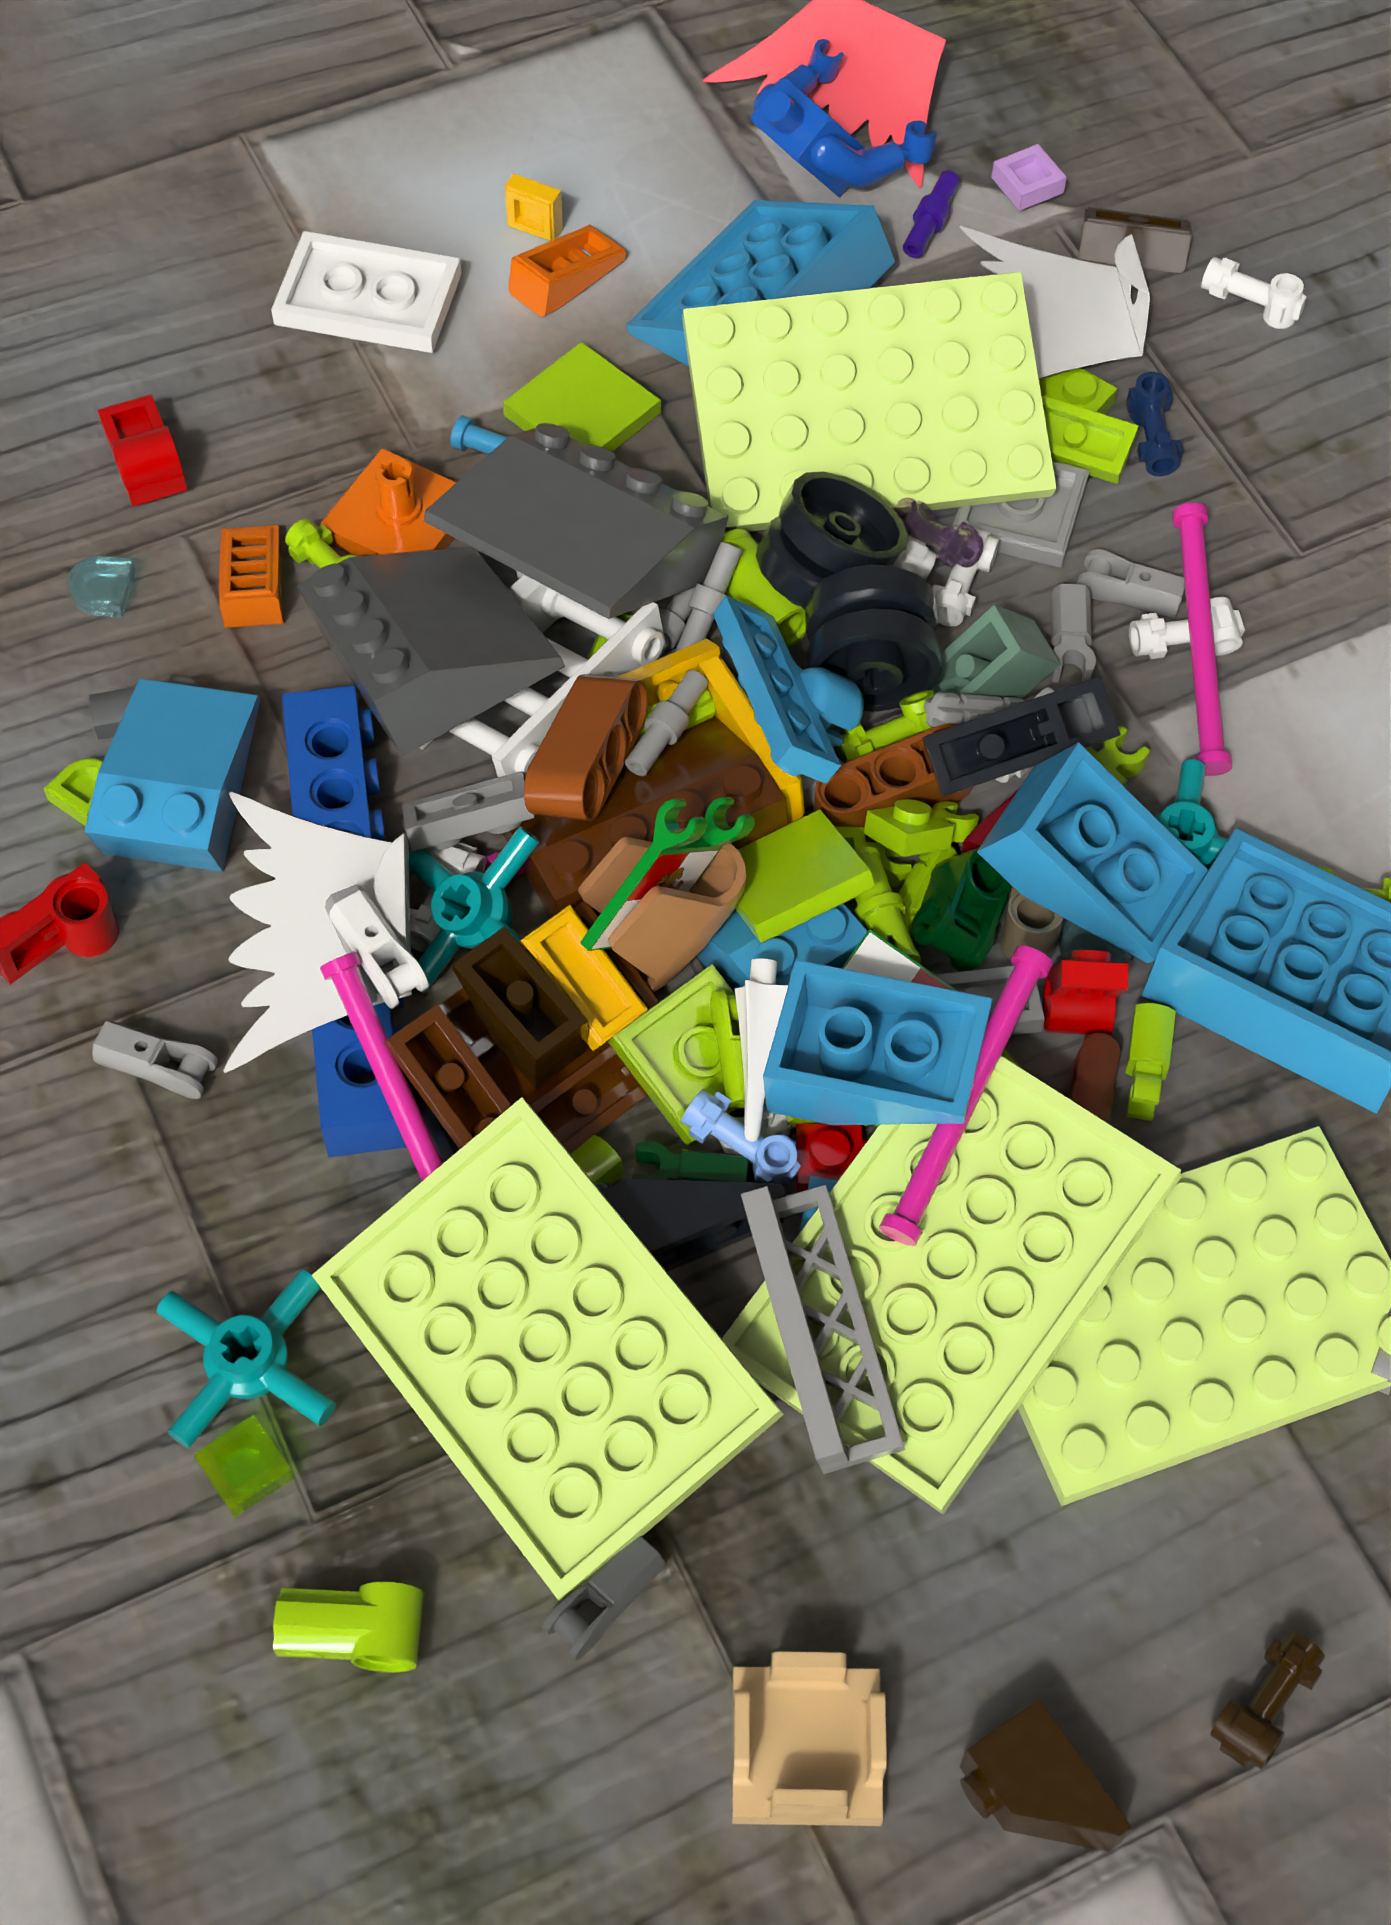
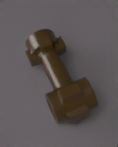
M1288 1631L1281 1642L1274 1639L1265 1652L1264 1659L1273 1668L1248 1706L1232 1698L1219 1715L1211 1730L1210 1736L1221 1742L1220 1751L1244 1767L1249 1762L1261 1770L1266 1767L1285 1735L1283 1730L1273 1724L1298 1684L1312 1690L1322 1675L1323 1670L1319 1666L1325 1659L1324 1653L1311 1640L1293 1631Z

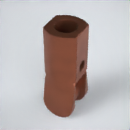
M1094 1033L1084 1039L1080 1052L1074 1060L1068 1099L1109 1124L1114 1097L1113 1086L1115 1085L1120 1058V1047L1111 1036L1105 1033Z

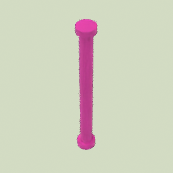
M1185 503L1177 506L1172 511L1174 527L1180 529L1200 754L1195 757V760L1205 764V776H1216L1225 774L1232 769V757L1224 749L1203 526L1209 521L1208 509L1201 503Z
M1023 945L1017 946L1011 957V963L1014 965V968L989 1017L964 1124L936 1125L894 1213L885 1214L879 1225V1229L885 1235L897 1242L908 1246L917 1245L922 1235V1230L918 1225L1038 979L1046 978L1053 965L1052 960L1047 955L1035 948Z
M357 952L348 953L322 965L320 971L325 981L332 979L418 1174L423 1181L439 1168L443 1161L403 1071L384 1043L388 1038L357 971V968L362 965Z

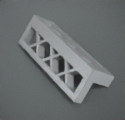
M826 1184L773 1200L768 1186L742 1193V1201L815 1458L823 1474L904 1451L903 1440ZM818 1207L824 1229L811 1252L786 1241L780 1218ZM828 1245H830L835 1265L821 1259ZM790 1255L805 1262L797 1277ZM815 1268L841 1282L843 1293L829 1317L808 1307L803 1302L801 1292ZM847 1308L849 1309L854 1330L840 1323ZM809 1319L823 1326L816 1341L814 1340ZM833 1333L859 1345L863 1358L849 1383L824 1371L820 1357ZM866 1374H868L874 1397L859 1389ZM828 1385L843 1392L835 1408ZM854 1398L879 1412L886 1436L846 1448L839 1423Z

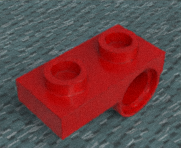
M152 394L97 410L101 426L132 507L187 491L172 436L168 427L164 426Z
M86 862L69 874L55 878L48 884L43 893L18 911L10 912L0 918V974L10 985L63 946L75 955L94 957L107 952L117 941L119 925L107 891L103 886L101 878ZM94 913L89 918L76 920L82 915Z
M1097 950L1072 951L1071 959L1061 960L1044 978L1043 1014L1045 1021L1043 1026L1045 1033L1078 1035L1105 1033L1111 1036L1115 1021L1116 998L1128 990L1129 964L1110 963L1111 953Z

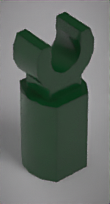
M643 1141L636 1143V1162L654 1164L659 1170L652 1175L632 1174V1179L747 1181L748 1159L742 1155L686 1149L682 1150V1154L670 1153L665 1146L657 1142Z

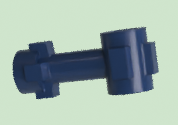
M1146 372L1138 377L1135 387L1129 388L1126 406L1131 420L1135 424L1144 427L1146 442H1140L1138 445L1139 462H1145L1146 470L1150 475L1166 476L1179 468L1183 454L1181 440L1170 439L1164 412L1170 409L1173 394L1170 383L1164 375L1158 372Z

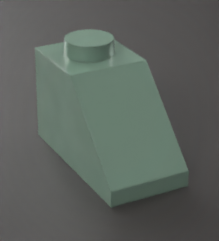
M993 605L941 653L942 670L937 685L932 691H934V694L938 692L954 693L959 697L960 694L998 696L1002 699L1004 697L1022 699L1061 664L1033 619Z

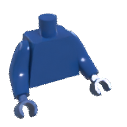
M821 39L814 45L808 66L801 64L777 82L767 84L762 88L754 100V112L750 120L839 198L849 186L863 188L904 167L905 160L918 164L927 163L933 155L937 133L932 132L924 135L926 129L924 121H912L906 125L903 144L897 145L895 142L865 148L807 97L817 86V81L822 83L834 81L844 56L843 52L834 57L827 56L826 52L830 41Z

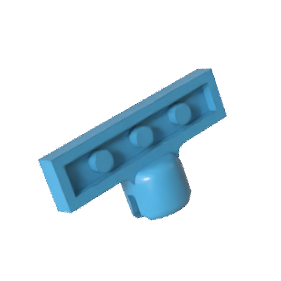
M725 596L713 612V616L722 634L723 646L730 653L739 674L738 681L746 690L755 711L754 718L762 728L770 746L772 760L780 769L792 776L798 777L803 774L827 784L841 766L833 747L844 744V738L841 737L839 731L831 729V723L849 731L859 726L864 709L862 692L852 680L825 668L811 667L805 670L801 669L792 659L772 615Z

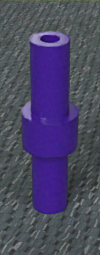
M943 171L931 193L923 196L913 214L914 225L903 244V251L909 257H921L932 235L938 233L950 214L949 202L960 183L958 175L953 171Z

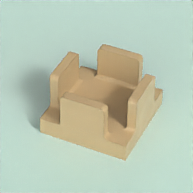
M773 1652L769 1667H733L732 1824L881 1826L883 1822V1778L887 1767L885 1692H880V1669H849L846 1665V1654L837 1652Z

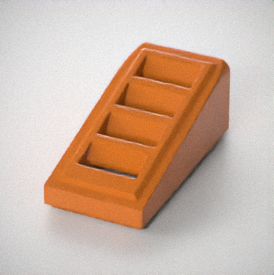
M587 225L512 257L508 285L509 293L537 315L544 317L561 308L625 261L627 251L592 225ZM584 249L585 251L590 253L591 256L586 255L584 252H582V250Z
M279 525L221 529L219 607L224 628L283 624L281 537ZM267 544V545H260V546L235 547V546H245V545ZM266 557L264 560L235 562V559ZM266 572V574L236 576V574ZM262 586H266V588H264V589H251V590H238V591H236V588H249V587H262Z

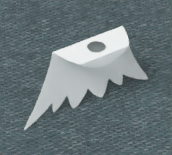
M959 227L971 240L1003 261H982L981 265L996 274L1021 272L1038 379L1106 361L1142 356L1148 321L1150 293L1132 234L1125 237L1118 244L1115 252L1116 267L1036 250L970 228ZM1131 284L1138 288L1135 304L1131 300Z
M229 792L231 800L241 816L260 838L272 847L271 849L245 850L244 856L255 867L275 877V880L246 887L230 895V900L237 908L254 919L271 925V927L258 932L237 947L229 956V962L244 968L273 972L275 975L261 982L242 1001L241 1005L243 1007L270 1006V1008L255 1022L237 1045L224 1068V1073L246 1064L264 1052L298 1035L347 1016V1012L332 979L325 981L320 971L322 965L346 955L325 909L326 900L331 894L356 884L363 886L395 935L411 953L409 845L405 833L395 839L393 843L366 838L290 816L250 798ZM412 990L399 996L398 998L412 995ZM379 993L376 994L377 1001L372 1003L373 1006L384 1003Z

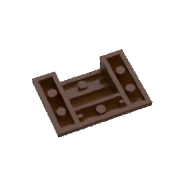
M583 901L573 908L589 930L598 918L590 905ZM612 948L603 949L647 1007V1011L660 1003L630 962L613 951ZM464 988L439 1005L436 1004L384 1041L400 1068L459 1149L465 1146L522 1097L569 1154H571L590 1137L598 1134L648 1096L608 1043L609 1040L594 1051L587 1044V1051L535 1089L494 1042Z

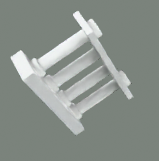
M523 575L508 590L542 633L557 619L564 616L608 639V641L588 660L547 638L561 656L565 667L557 671L570 677V679L550 698L527 687L505 699L504 702L531 716L511 737L504 735L474 717L451 729L449 732L492 755L498 777L522 771L525 780L529 765L579 675L618 677L657 660L661 651L666 647L659 607L656 603L652 602L642 606L627 622L616 616L607 619ZM430 741V742L424 744L423 746H421V747H419V748L423 750V749H424L426 746H428L432 741Z

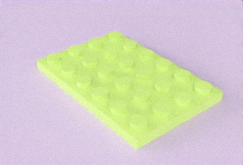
M1021 272L683 309L682 321L709 507L729 516L725 533L734 529H745L748 532L766 530L771 520L779 516L781 503L794 480L806 472L824 471L847 477L869 488L885 500L897 514L1053 496L1057 489Z
M1002 1056L918 1225L922 1230V1235L916 1246H908L893 1240L879 1229V1225L885 1214L894 1213L937 1124L879 1125L829 1193L905 1447L904 1451L868 1462L941 1514H944L1179 1181L1181 1170ZM819 1208L792 1243L808 1252H811L824 1229ZM828 1245L821 1259L835 1265L830 1245ZM790 1255L797 1277L805 1262ZM815 1268L801 1295L805 1305L829 1317L840 1299L843 1289L839 1280ZM764 1281L723 1336L722 1340L760 1385L803 1415L767 1285ZM847 1308L840 1323L854 1330L849 1309ZM809 1319L814 1340L816 1341L823 1326ZM833 1333L820 1360L824 1371L849 1383L863 1357L859 1345ZM866 1374L859 1389L874 1397L868 1374ZM828 1385L835 1408L843 1392ZM853 1398L839 1423L844 1444L847 1447H851L886 1436L879 1412Z
M522 1097L312 1274L331 1302L559 1601H563L583 1581L639 1536L642 1537L784 1415Z
M1318 1126L1181 1173L1179 1181L1019 1406L1018 1411L1061 1507L1391 1386L1388 1379L1371 1373L1379 1347L1391 1355V1317L1387 1318L1391 1308V1259L1321 1128Z

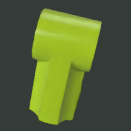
M394 1582L367 1583L360 1586L359 1592L281 1588L274 1613L273 1650L276 1656L351 1660V1663L355 1666L371 1671H411L417 1666L424 1592L414 1586Z

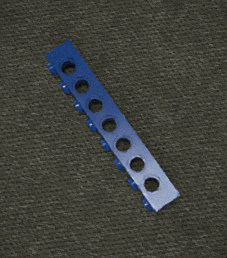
M355 685L282 694L293 817L324 827L386 842L382 809L371 810L369 796L381 795L376 758L365 759L364 753L365 745L375 744L372 714L370 708L359 709ZM331 755H338L336 757L327 758ZM336 805H346L342 808L330 809ZM403 997L398 998L399 1005L394 1008L404 1007ZM384 1002L375 1005L374 1009L387 1038H389L406 1025L394 1026L392 1013L394 1008L388 1007ZM348 1015L312 1029L320 1124L328 1158L405 1148V1142L377 1080L375 1079L367 1084L352 1082L359 1075L374 1073L353 1026L347 1025L350 1022ZM410 1082V1083H408V1085H409V1087H410V1089H411V1092H412V1094H413V1096H414L413 1086H412V1083Z

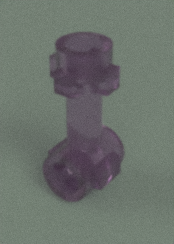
M909 497L900 499L896 507L892 508L902 519L909 536L925 543L928 549L935 547L940 550L937 558L944 565L953 568L958 564L968 568L976 564L980 559L984 548L983 539L972 525L963 521L956 529L947 525H941L934 521L936 515L925 503L919 500L916 502L913 498Z

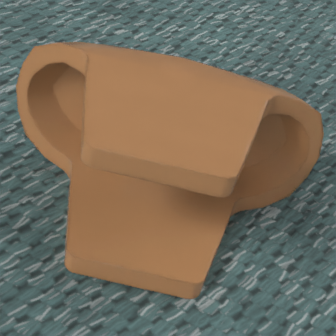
M630 837L621 838L579 886L578 892L582 899L599 913H602L652 842ZM731 843L723 845L689 892L661 886L652 887L609 936L608 942L613 951L634 966L652 993L674 979L706 947L740 902L746 888V866L741 853Z

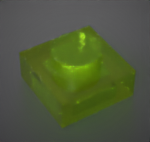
M254 1414L193 1454L197 1464L234 1519L294 1479L290 1466Z

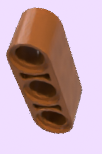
M587 674L577 677L526 773L524 801L529 813L582 821H593L597 818L643 728L648 705L647 689L644 682L636 679Z
M959 724L939 725L841 764L827 784L817 780L813 812L820 809L834 826L865 827L867 810L891 807L898 800H917L926 803L931 808L939 802L950 801L956 803L970 794L973 787L942 797L922 741L924 736ZM891 783H895V784H900V785H902V786L898 787V786H892V785H890V784H891ZM835 805H844V806H847V807H849V808L842 809V808H836V807H834V806H835Z

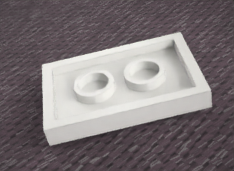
M303 231L271 309L274 325L433 353L461 277L460 258Z

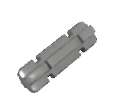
M938 692L933 698L926 699L923 709L927 712L926 723L934 728L949 723L962 724L1025 701L1013 697H1004L1002 699L998 696L960 694L959 697L954 693Z

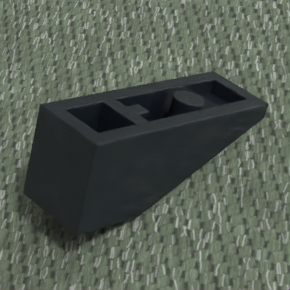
M1101 676L924 736L922 741L941 796L943 797L1036 766L1078 742L1086 749L1109 741L1121 734Z
M629 1178L615 1185L610 1183L596 1185L666 1272L752 1236L741 1197L742 1193L768 1186L773 1200L787 1196L780 1183ZM784 1217L780 1218L781 1224L784 1223Z

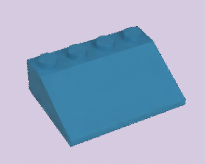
M754 200L626 324V328L630 335L689 367L682 321L683 309L874 288L878 283V279L895 263V260L873 205Z
M1235 828L1161 945L1142 996L1158 1004L1170 1007L1176 1013L1377 1114L1391 1088V903Z

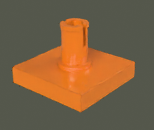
M382 448L319 526L323 524L332 532L333 542L330 543L331 545L355 556L447 549L455 538L423 520L425 510L455 485L456 482Z

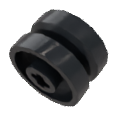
M824 471L806 472L794 480L781 503L779 516L771 520L759 541L755 556L761 573L772 587L790 602L805 610L809 593L822 579L843 569L869 564L896 566L906 550L908 534L902 519L892 507L869 488L844 476Z
M863 565L843 569L822 579L809 593L805 606L806 635L810 642L807 650V668H825L852 680L862 692L864 700L863 711L878 712L901 708L899 703L904 698L921 691L932 690L937 685L942 670L940 644L936 635L938 628L937 603L932 586L918 574L897 566Z

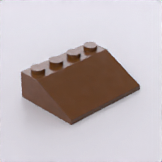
M713 716V718L683 731L675 744H667L645 776L634 774L624 764L595 820L582 821L534 815L533 819L522 821L520 826L540 841L522 866L524 873L549 917L552 918L569 905L574 908L584 901L578 892L579 886L621 838L630 837L653 842L657 812L666 801L683 799L686 802V806L679 811L677 816L678 825L684 831L692 818L703 817L705 819L706 811L715 799L732 797L735 802L726 811L727 824L733 828L737 819L743 814H750L755 821L752 831L747 836L731 842L738 850L788 825L786 798L759 756ZM520 826L509 832L502 833L507 842ZM591 907L597 917H599L601 913Z

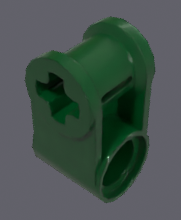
M980 847L947 858L935 865L931 872L930 882L922 904L910 928V936L915 942L921 946L931 944L950 957L951 966L959 972L974 970L989 954L994 944L995 930L1007 895L1012 888V885L977 853Z

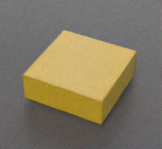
M513 173L505 184L507 225L549 241L557 239L563 231L561 190Z

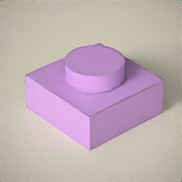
M1036 144L994 161L991 178L1016 208L1021 211L1063 194L1067 177L1041 146Z

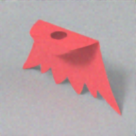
M812 0L769 37L703 79V82L710 83L730 82L767 74L768 76L757 91V94H759L764 86L777 82L799 65L808 66L815 43L818 40L827 39L830 41L826 52L827 56L834 57L840 52L844 53L839 71L833 82L822 83L817 81V86L807 97L821 109L829 104L828 115L850 135L866 120H869V136L873 147L885 144L890 135H892L894 142L900 145L903 144L906 125L909 122L919 120L924 121L927 125L935 76L946 39L863 0ZM905 160L904 166L917 186L922 188L924 163L918 164Z

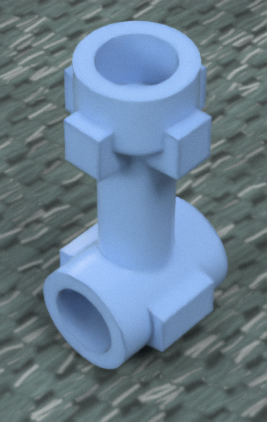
M702 1089L691 1102L681 1119L683 1124L691 1128L689 1135L703 1143L711 1134L753 1162V1180L757 1183L790 1184L801 1167L796 1161V1142L785 1134L771 1135L766 1138L759 1136L757 1141H747L744 1136V1124L726 1113L731 1100L718 1091L713 1096Z

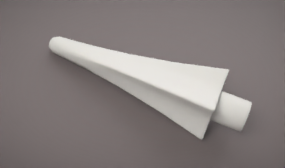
M752 959L750 981L745 980V986L735 988L744 1074V1136L749 1142L757 1141L760 1136L765 1098L763 1074L788 985H776L777 961L771 959Z

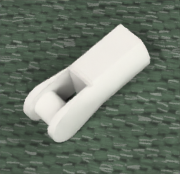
M359 890L334 904L330 910V920L352 952H357L364 970L388 1007L394 1008L399 1005L398 997L415 987L421 992L429 987L427 978L419 963L398 939L365 891ZM396 958L400 966L384 974L380 967Z

